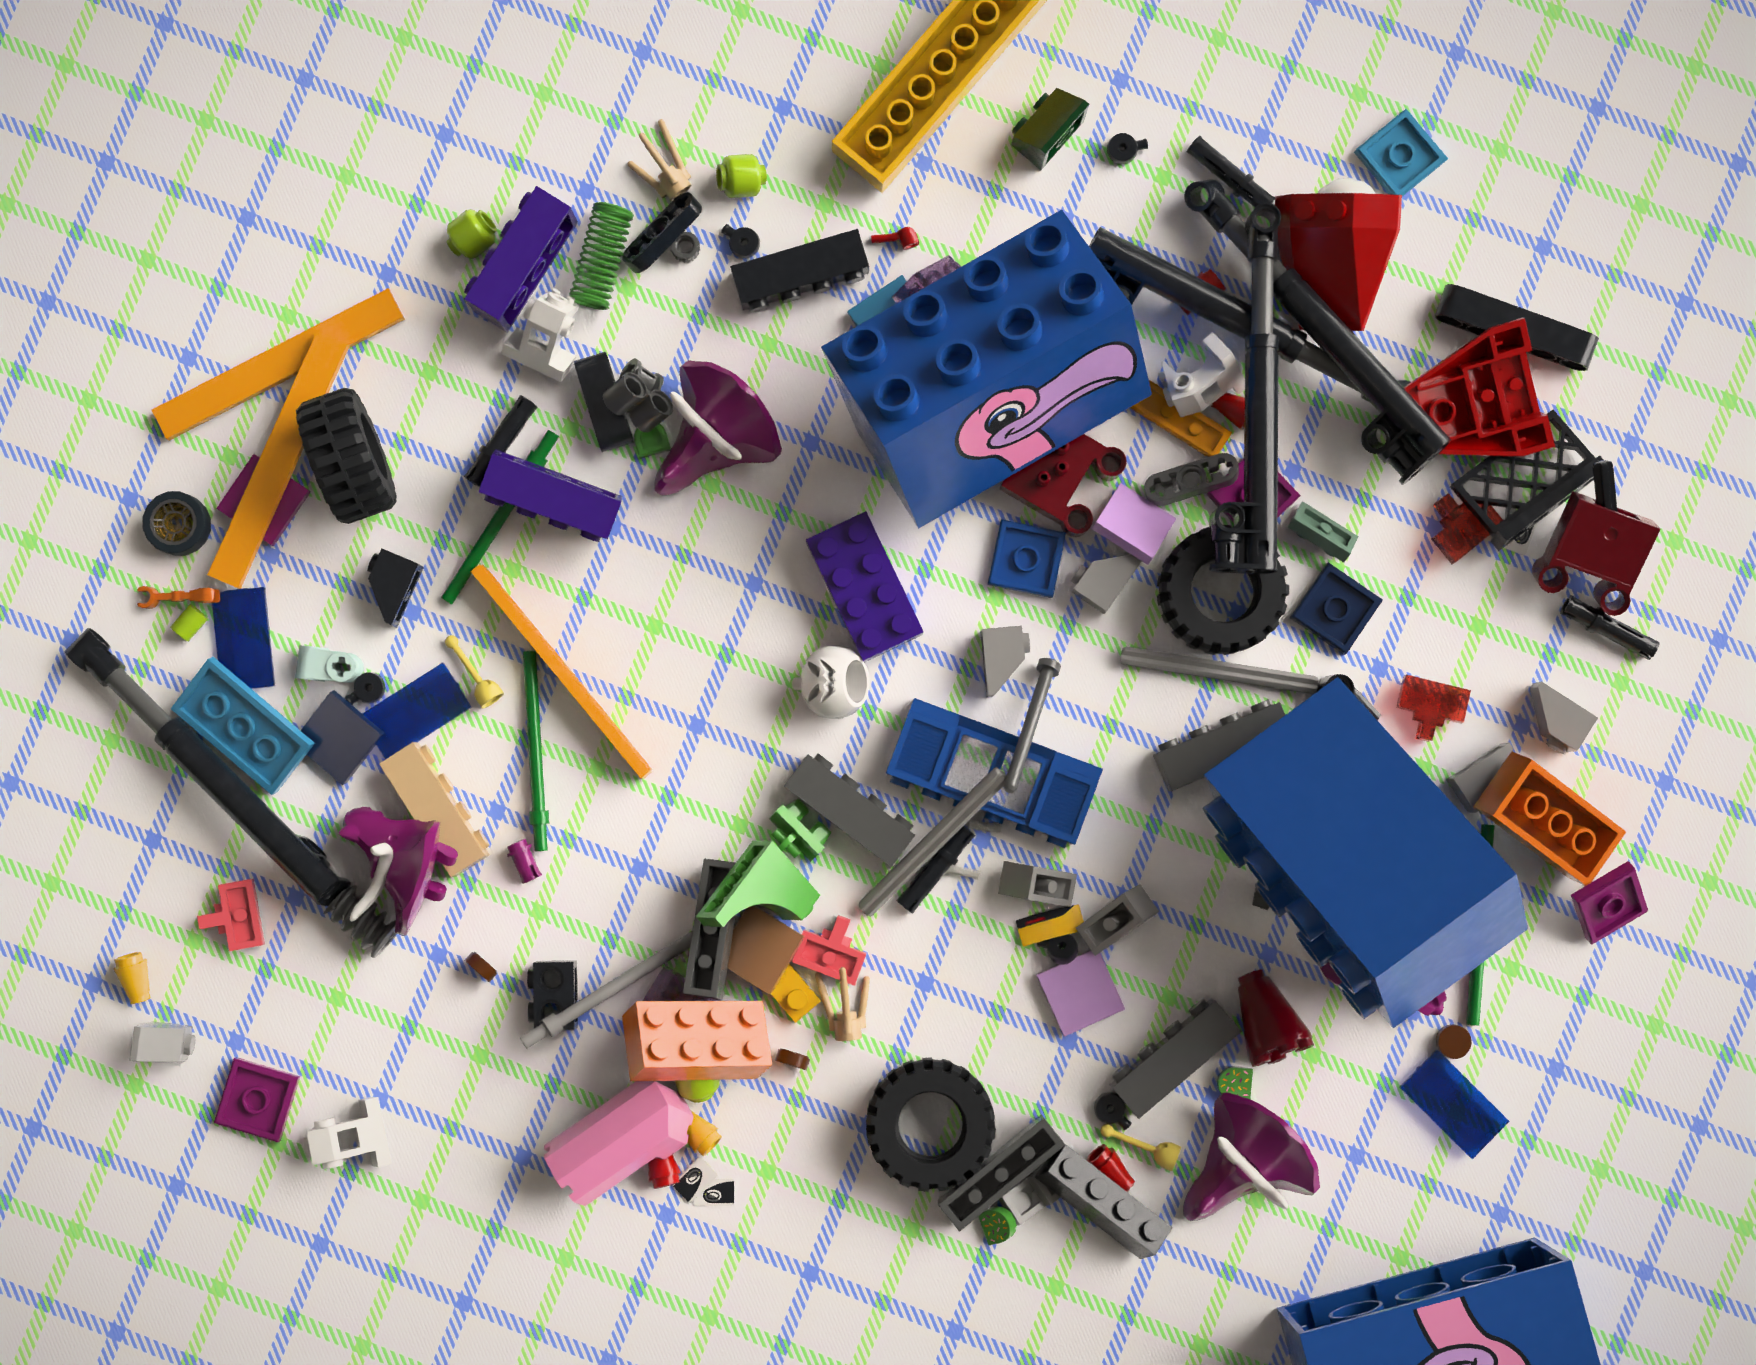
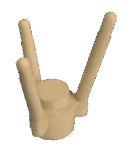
M660 119L658 125L677 170L674 165L667 166L644 133H640L639 138L663 171L658 175V179L661 182H657L633 161H629L628 166L651 185L662 199L668 196L673 201L678 195L685 193L691 188L692 185L688 181L691 175L683 165L664 120Z
M844 967L839 969L842 1011L837 1012V1018H835L821 973L816 972L815 979L828 1017L829 1031L835 1032V1040L852 1041L861 1039V1029L866 1028L865 1015L869 993V976L863 978L857 1016L856 1011H850L846 969Z

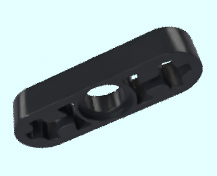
M690 192L678 195L626 248L622 260L634 273H641L648 269L700 215L702 205Z

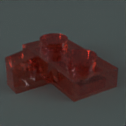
M1449 493L1433 504L1434 508L1443 518L1439 522L1444 529L1432 537L1431 540L1451 565L1490 535L1464 503L1458 505ZM1488 505V517L1495 525L1499 524L1503 519L1491 505Z
M1406 674L1402 679L1396 708L1414 712L1412 720L1419 722L1415 739L1429 742L1433 740L1436 726L1443 727L1445 720L1459 724L1464 723L1471 690Z

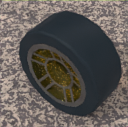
M167 491L156 496L147 505L142 516V529L147 540L156 549L173 556H186L198 551L206 543L211 532V517L207 508L197 498L181 491ZM173 518L182 520V526L175 530L174 524L171 522Z

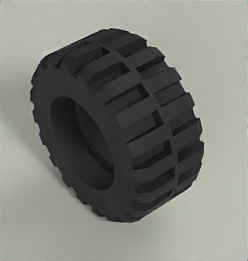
M341 388L302 402L296 410L299 434L318 487L321 489L323 497L329 505L332 514L336 516V519L341 523L350 524L392 509L397 502V495L391 470L373 422L355 390Z
M1223 525L1228 528L1232 527L1231 525ZM1206 527L1185 538L1166 558L1162 565L1161 575L1158 576L1157 586L1159 587V594L1157 595V603L1162 608L1163 614L1161 616L1164 623L1170 625L1173 629L1171 633L1177 639L1181 638L1187 643L1186 646L1194 650H1203L1204 653L1211 655L1234 654L1260 643L1279 625V619L1285 614L1287 608L1285 599L1289 595V585L1285 582V576L1288 573L1285 565L1281 566L1277 559V572L1270 574H1248L1253 586V599L1247 611L1239 618L1227 622L1215 621L1206 617L1195 605L1191 593L1192 581L1196 572L1204 564L1215 560V544L1211 542V529Z
M928 1057L918 1061L910 1060L903 1063V1066L896 1070H891L886 1074V1078L881 1083L879 1082L867 1108L866 1135L874 1159L882 1166L883 1171L890 1178L894 1177L899 1181V1184L907 1188L913 1186L918 1188V1191L929 1192V1189H938L940 1192L949 1190L948 1187L958 1184L959 1186L965 1183L967 1177L972 1173L976 1174L982 1168L981 1164L985 1158L989 1157L992 1150L991 1144L993 1139H995V1115L983 1085L967 1069L955 1065L952 1061L946 1059L935 1060L932 1057ZM926 1092H935L950 1098L956 1104L962 1116V1131L955 1145L948 1151L935 1156L921 1155L911 1150L902 1140L898 1128L899 1116L904 1105L916 1095Z

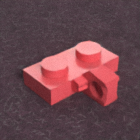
M254 879L218 885L221 903L214 904L215 913L197 916L199 929L218 926L219 934L226 933L229 951L265 945Z
M838 915L832 931L824 928L822 935H818L805 929L803 930L802 935L805 938L796 951L792 962L840 980L839 969L844 967L846 969L847 983L855 986L867 953L850 947L852 938L846 937L845 933L851 919Z

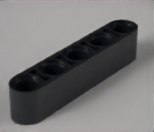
M1454 284L1445 285L1435 313V318L1440 322L1476 335H1480L1490 327L1525 318L1533 350L1526 353L1578 371H1588L1599 340L1598 336L1588 331Z

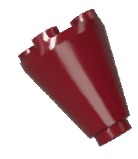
M1263 969L1252 971L1238 978L1240 984L1238 994L1246 1052L1252 1067L1265 1063L1271 1065L1287 1058L1286 1053L1294 1050L1295 1052H1300L1314 1046L1310 1030L1269 976H1265Z

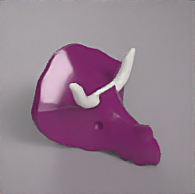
M688 360L680 367L679 376L683 397L676 392H671L670 396L676 409L683 416L677 439L656 474L654 490L658 495L675 494L709 472L725 469L740 463H769L781 455L782 447L774 420L759 396L740 377L712 362Z
M370 807L354 808L346 813L343 820V828L338 833L342 838L357 843L365 851L370 861V877L372 880L365 895L353 908L350 914V921H355L376 901L385 886L394 900L396 913L395 933L407 936L424 898L432 901H441L445 897L446 886L431 880L435 861L446 866H453L456 863L458 852L454 848L439 842V821L390 820L384 817L381 811H373Z
M1228 1092L1222 1093L1214 1103L1215 1130L1210 1143L1206 1164L1185 1197L1183 1216L1188 1221L1205 1219L1236 1199L1257 1191L1275 1205L1288 1209L1286 1200L1276 1189L1313 1196L1320 1188L1318 1165L1305 1141L1282 1118L1256 1101Z

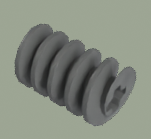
M355 884L343 890L329 904L323 914L334 910L331 915V921L336 923L344 919L341 924V930L346 932L354 928L351 933V939L356 941L364 937L361 948L366 950L374 946L371 957L375 958L396 937L397 934L394 932L396 920L386 925L384 921L388 913L384 911L376 916L374 912L378 904L374 902L355 921H350V914L353 908L365 895L364 893L357 898L354 896L358 887Z

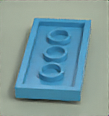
M214 657L206 660L171 708L174 713L271 795L276 794L315 744Z

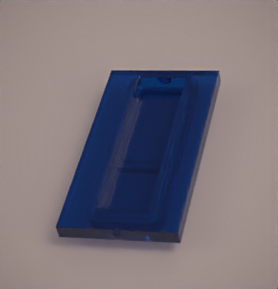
M243 588L220 592V602L212 603L218 661L251 689L276 686L266 588Z
M443 662L362 714L385 732L376 745L384 758L387 759L412 742L418 743L471 709L472 706L461 689L460 684Z
M1437 1049L1399 1087L1472 1160L1510 1122Z

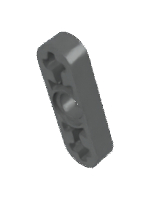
M1219 453L1155 473L1145 482L1144 491L1146 498L1151 503L1161 507L1230 486L1238 479V462L1231 454ZM1225 463L1226 467H1233L1229 469V475L1223 476L1221 472H1217L1219 464ZM1208 467L1209 474L1213 473L1211 474V482H1207L1206 472L1203 468ZM1189 472H1196L1201 476V482L1196 487H1186L1182 483L1184 475ZM1174 477H1176L1177 485L1180 490L1176 493L1174 486H1172L1173 482L1171 479ZM1157 483H1161L1163 487H1169L1164 490L1165 495L1159 497L1157 492H1153Z

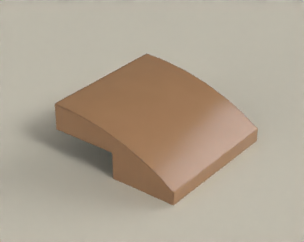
M755 905L748 907L733 929L727 969L771 995L805 936Z

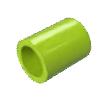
M189 604L170 628L189 642L208 620V617L195 606Z

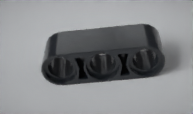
M606 351L574 361L601 452L634 443L626 414H614L607 408L603 400L604 391L616 382Z

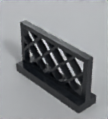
M1554 409L1547 413L1549 422L1559 431V440L1554 441L1555 447H1553L1558 448L1557 463L1539 461L1540 451L1534 453L1533 460L1517 458L1516 456H1489L1450 486L1493 537L1490 542L1498 551L1569 500L1572 491L1579 492L1593 482V463L1604 460L1600 455L1595 458ZM1564 449L1575 450L1583 461L1577 466L1563 464ZM1494 462L1509 463L1508 478L1490 476L1491 464ZM1515 464L1533 467L1531 482L1514 479ZM1538 468L1556 470L1555 482L1553 484L1537 483ZM1485 470V475H1479V473ZM1562 471H1567V473L1562 476ZM1470 480L1484 482L1483 497L1470 496L1463 485ZM1489 484L1507 485L1506 500L1488 498ZM1513 486L1531 489L1530 501L1527 503L1513 502ZM1537 490H1543L1538 495H1536ZM1488 505L1506 507L1505 519L1495 525L1487 515ZM1511 508L1518 509L1511 514Z

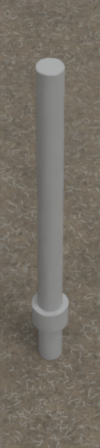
M692 931L557 1015L552 1013L542 1019L541 1025L520 1037L525 1048L528 1049L549 1035L554 1037L564 1030L563 1026L689 949Z

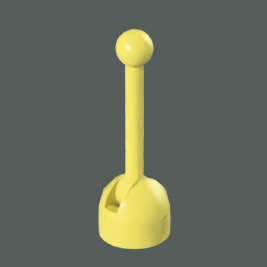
M454 635L448 636L445 639L446 646L454 650L477 683L474 696L481 708H487L497 702L504 695L502 689L492 680H482L458 646V638Z
M1104 1124L1100 1129L1103 1137L1108 1138L1112 1136L1153 1153L1155 1162L1160 1167L1172 1172L1181 1146L1172 1142H1163L1155 1147L1115 1131L1109 1124Z

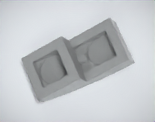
M1040 1168L1029 1174L999 1199L1002 1206L1012 1213L1016 1226L1022 1225L1042 1208L1053 1204L1061 1198L1035 1178Z

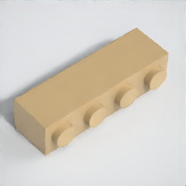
M412 742L379 763L414 820L422 822L436 820L440 822L439 842L454 848L458 852L456 863L453 866H443L450 877H457L488 857L490 854L486 848L490 844L480 829L474 831L468 821L472 816L462 801L457 803L450 792L454 790V787L444 773L439 775L434 768L433 763L436 762V759L428 746L425 744L421 747L419 743Z

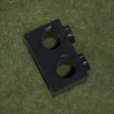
M577 960L533 962V969H528L527 985L528 989H533V1002L528 1003V1022L534 1023V1028L541 1025V1020L546 1017L544 1008L548 1003H555L562 1012L578 1002ZM554 969L560 974L561 981L557 987H549L544 982L546 970ZM578 1018L563 1026V1029L575 1030L578 1028Z

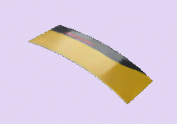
M1077 904L1016 920V925L1022 946L1025 947L1055 937L1077 933L1076 927L1082 924L1084 920L1080 906Z

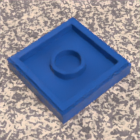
M1001 519L987 585L1053 598L1066 532Z

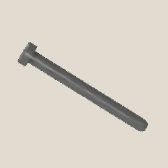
M1040 658L1036 667L1040 674L1004 782V790L1008 793H1013L1017 790L1052 678L1058 676L1061 669L1060 663L1051 658Z

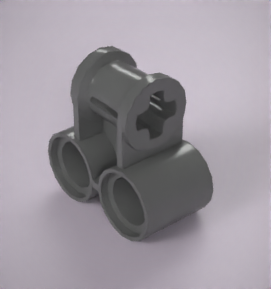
M633 358L626 364L619 379L603 393V400L607 408L616 415H624L628 412L631 422L642 432L648 433L673 413V404L670 398L661 391L664 377L659 373L653 374L644 368L641 361L637 358Z

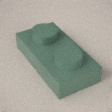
M1303 501L1296 509L1288 525V528L1293 530L1299 537L1309 540L1323 549L1326 554L1336 557L1342 562H1345L1359 537Z

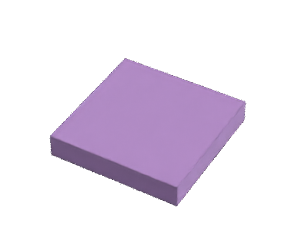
M1120 483L1093 525L1092 530L1149 565L1176 518Z
M1089 950L1078 955L1071 963L1058 964L1036 974L1064 1037L1125 1010L1101 953L1095 956Z

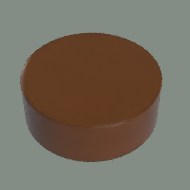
M475 951L471 952L464 960L488 982L497 975V970Z
M1455 1024L1446 1025L1437 1033V1049L1448 1058H1462L1471 1049V1036L1461 1026Z
M780 1048L777 1051L775 1061L807 1071L810 1059L808 1056Z

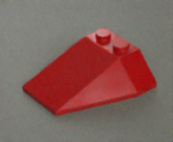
M1309 193L1275 196V206L1281 213V222L1278 226V248L1282 264L1287 270L1294 268L1302 276V280L1306 281L1351 331H1364L1400 232L1402 195ZM1298 324L1299 330H1304V329Z
M1525 318L1490 327L1403 387L1451 439V442L1439 454L1526 456L1555 447L1548 415L1540 412L1527 359L1526 352L1533 350Z

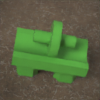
M800 799L794 800L786 807L782 804L769 818L777 827L771 835L780 843L778 848L782 852L786 849L794 859L802 852L811 862L825 848L823 845L831 835V831L819 821L810 830L800 822L809 812L806 805Z

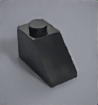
M381 548L380 553H375L369 562L367 571L370 572L368 580L385 623L398 628L424 567Z

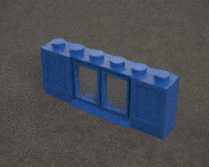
M914 698L886 774L892 776L890 783L909 789L910 783L923 788L921 794L938 801H940L942 795L953 799L952 806L955 807L994 768H999L1007 776L1019 737ZM1032 742L1017 790L1013 793H1008L1004 790L1003 786L980 810L985 811V819L999 824H1003L1004 819L1017 823L1015 830L1033 837L1036 831L1048 835L1047 842L1065 848L1067 843L1075 845L1103 769Z

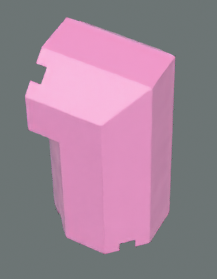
M635 1081L545 1144L544 1150L548 1152L544 1154V1159L559 1186L563 1189L568 1185L574 1191L568 1195L572 1201L586 1206L654 1158L665 1160L684 1147L689 1137L687 1134L688 1126L692 1125L694 1116L686 1101L678 1092L656 1081Z

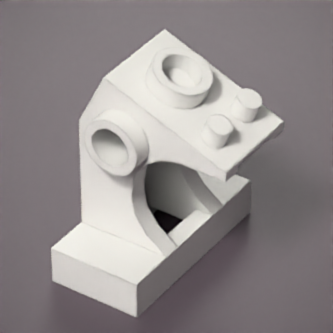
M552 289V292H547L535 301L530 300L523 316L527 319L525 330L517 327L504 342L501 354L561 382L573 367L577 355L560 348L562 336L567 338L571 333L575 323V319H572V316L580 305L574 303L575 298L567 296L566 299L559 295V290ZM536 330L550 336L549 342L537 337Z
M1213 332L1202 340L1207 349L1206 360L1201 368L1191 374L1187 372L1177 373L1164 360L1161 362L1163 372L1158 373L1160 381H1163V393L1169 407L1175 406L1180 417L1203 411L1230 389H1233L1238 395L1245 390V378L1233 353ZM1184 382H1188L1187 385H1185V386H1183V385H1181V384L1184 383Z
M378 1097L358 1100L362 1115L359 1118L336 1124L334 1117L314 1122V1127L306 1131L307 1137L303 1139L306 1157L312 1158L313 1165L322 1164L323 1169H330L343 1165L342 1159L368 1152L372 1166L382 1167L392 1164ZM355 1128L359 1146L340 1150L336 1132Z

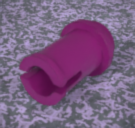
M526 839L507 846L509 851L507 857H512L522 884L542 876L530 850L533 846L528 844Z

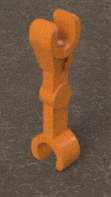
M141 586L137 589V592H149L150 599L147 603H137L139 607L146 609L155 608L160 601L220 602V590L213 588H198L189 592L171 591V593H159L155 588Z

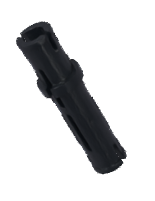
M1199 135L1186 152L1192 155L1211 173L1215 174L1233 189V195L1237 198L1241 196L1254 208L1260 203L1267 202L1272 204L1276 197L1269 194L1254 181L1255 177L1252 174L1246 175L1206 142L1202 136Z
M520 395L486 446H481L479 449L481 453L464 475V478L480 488L492 453L496 449L506 453L525 426V423L538 408L537 405Z
M1572 595L1565 600L1561 608V615L1585 626L1586 631L1601 634L1647 660H1651V657H1654L1659 648V641L1605 614L1602 608L1589 606Z
M963 826L931 857L896 901L913 914L952 864L956 865L959 861L957 859L958 856L976 835Z

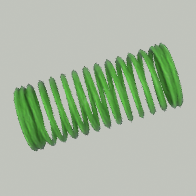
M595 202L593 203V210H591L593 216L589 217L591 223L587 225L589 230L585 232L587 237L583 239L585 245L581 246L583 252L579 253L581 259L578 260V264L580 266L576 267L578 273L574 274L576 280L572 282L574 287L570 289L569 296L575 298V303L598 310L610 309V303L605 299H612V296L605 292H613L614 289L607 285L616 284L610 278L618 277L612 271L620 270L615 264L622 263L619 258L614 256H624L617 249L623 250L626 248L619 242H627L626 237L622 235H629L628 230L624 228L631 227L628 222L633 220L634 214L630 210L618 205ZM597 218L606 223L595 222L592 219ZM595 225L604 230L593 229L590 226ZM588 233H595L601 237H593ZM586 240H593L602 245L590 244ZM584 247H591L600 252L588 251ZM583 254H589L597 259L586 258ZM581 261H587L598 267L584 265ZM584 268L596 274L583 273L579 269ZM577 276H584L597 282L581 280ZM575 283H582L594 289L579 287Z

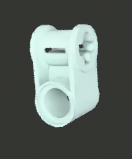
M299 645L295 678L322 682L327 680L353 683L358 676L363 674L364 664L361 658L355 654L331 651L328 648ZM346 663L351 665L350 671L344 672L340 670V664Z

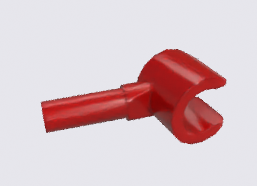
M904 227L892 234L871 235L872 243L896 242L900 240L903 250L919 245L917 233L911 227Z

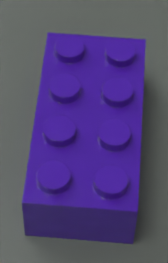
M538 186L534 188L532 193L528 191L523 196L518 206L520 212L514 221L509 220L505 224L500 234V237H502L501 242L496 249L491 248L482 262V265L485 267L478 277L473 276L464 291L467 294L464 300L476 314L507 333L578 223L569 205Z
M497 449L492 453L479 489V493L485 494L484 500L501 507H503L505 502L517 506L516 512L534 519L537 514L550 518L548 524L563 530H567L569 526L581 530L580 535L596 542H599L601 537L608 540L622 502L621 495Z
M866 511L806 539L807 547L864 663L924 634Z

